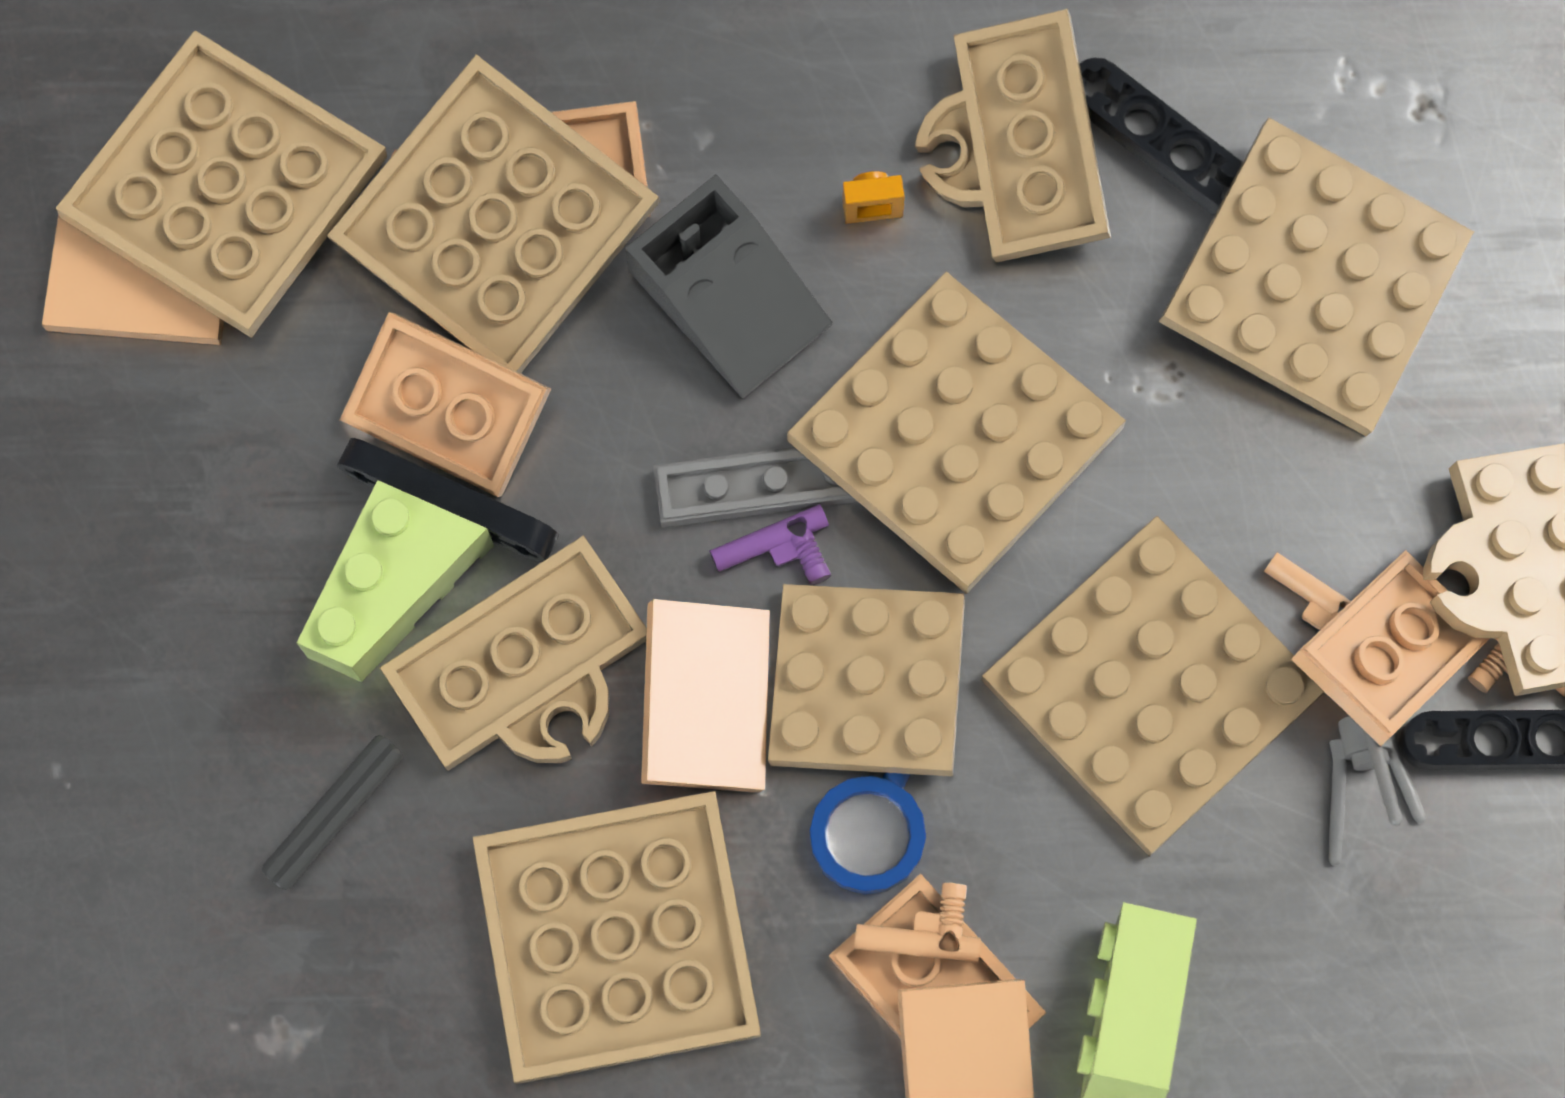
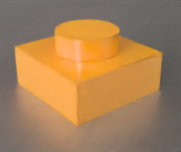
M870 171L855 176L853 181L843 182L842 203L845 224L903 217L905 195L902 175L888 176L885 172Z

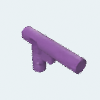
M820 504L710 550V555L718 572L769 551L774 564L778 567L796 559L801 560L800 564L803 565L802 569L805 570V575L810 585L819 584L832 576L827 564L823 563L825 559L821 557L820 548L816 547L817 542L814 541L813 532L829 526ZM803 522L806 524V533L803 536H796L788 528Z

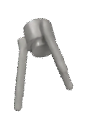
M1350 716L1338 722L1341 738L1329 741L1333 759L1328 857L1331 865H1338L1341 861L1347 761L1352 760L1354 770H1375L1389 822L1393 826H1398L1402 822L1388 768L1389 763L1413 819L1417 823H1423L1426 819L1419 796L1401 756L1396 732L1380 746Z

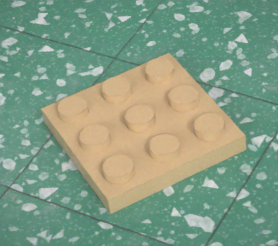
M783 584L768 753L770 766L953 777L965 609L964 593Z

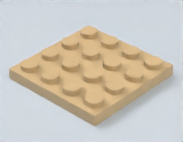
M194 30L56 207V211L64 221L252 338L328 237L329 232L343 217L385 161L387 152L386 148L380 143Z
M476 54L327 236L466 348L521 374L658 206L660 199L658 195Z
M1268 118L1260 128L1159 322L1358 433L1367 436L1373 432L1474 231L1273 119Z
M945 272L788 431L787 441L967 594L1123 430L1126 420L948 272Z
M1158 516L1152 519L986 671L981 678V681L1149 857L1324 694V691L1291 660L1294 655Z
M715 791L473 837L515 1084L762 1037Z

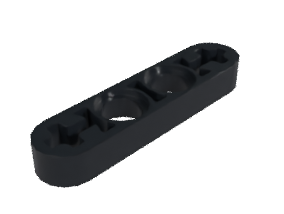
M1095 57L1082 61L1079 65L1084 92L1086 87L1084 79L1094 83L1099 78H1102L1107 82L1105 87L1106 95L1101 92L1094 93L1092 97L1085 94L1090 121L1215 216L1223 200L1221 198L1224 190L1222 184L1230 187L1243 162L1114 63L1104 58ZM1121 94L1127 95L1128 97L1120 103L1115 116L1110 115L1112 102L1118 103ZM1136 109L1146 110L1156 118L1157 128L1150 134L1137 135L1126 127L1124 121L1126 115ZM1181 144H1190L1201 152L1203 163L1196 169L1182 170L1172 162L1171 150ZM1212 163L1217 164L1219 168L1215 179L1210 177L1207 186L1200 184L1209 173Z
M350 438L337 464V467L345 474L374 488L377 480L481 525L488 529L493 543L540 563L548 559L559 537V533L532 516L360 439Z
M1565 710L1427 711L1418 714L1406 724L1401 732L1399 744L1402 755L1408 763L1423 770L1565 769V752L1558 756L1548 755L1541 751L1536 742V731L1543 724H1555L1565 732ZM1456 724L1464 726L1460 741L1464 757L1457 756L1459 744L1440 745L1435 750L1433 756L1427 755L1425 745L1415 744L1414 737L1419 736L1425 730V726H1431L1433 735L1436 737H1453L1459 732ZM1480 725H1495L1504 732L1507 746L1502 755L1488 756L1477 748L1474 737L1475 731Z

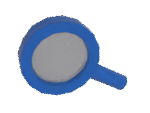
M884 773L882 778L865 776L847 779L830 789L816 806L810 826L812 855L824 876L842 889L863 895L887 892L906 881L920 863L926 841V831L923 813L912 795L904 790L911 774Z

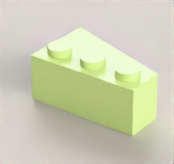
M377 480L297 641L298 646L307 658L362 682L415 628L414 624L439 598L442 600L455 587L454 583L478 558L482 559L494 547L488 529Z
M1123 902L1116 924L1104 923L1097 959L1105 960L1107 964L1104 979L1094 978L1090 993L1087 1015L1096 1018L1092 1036L1084 1035L1079 1053L1077 1073L1084 1074L1079 1098H1166L1170 1087L1197 922L1196 918Z

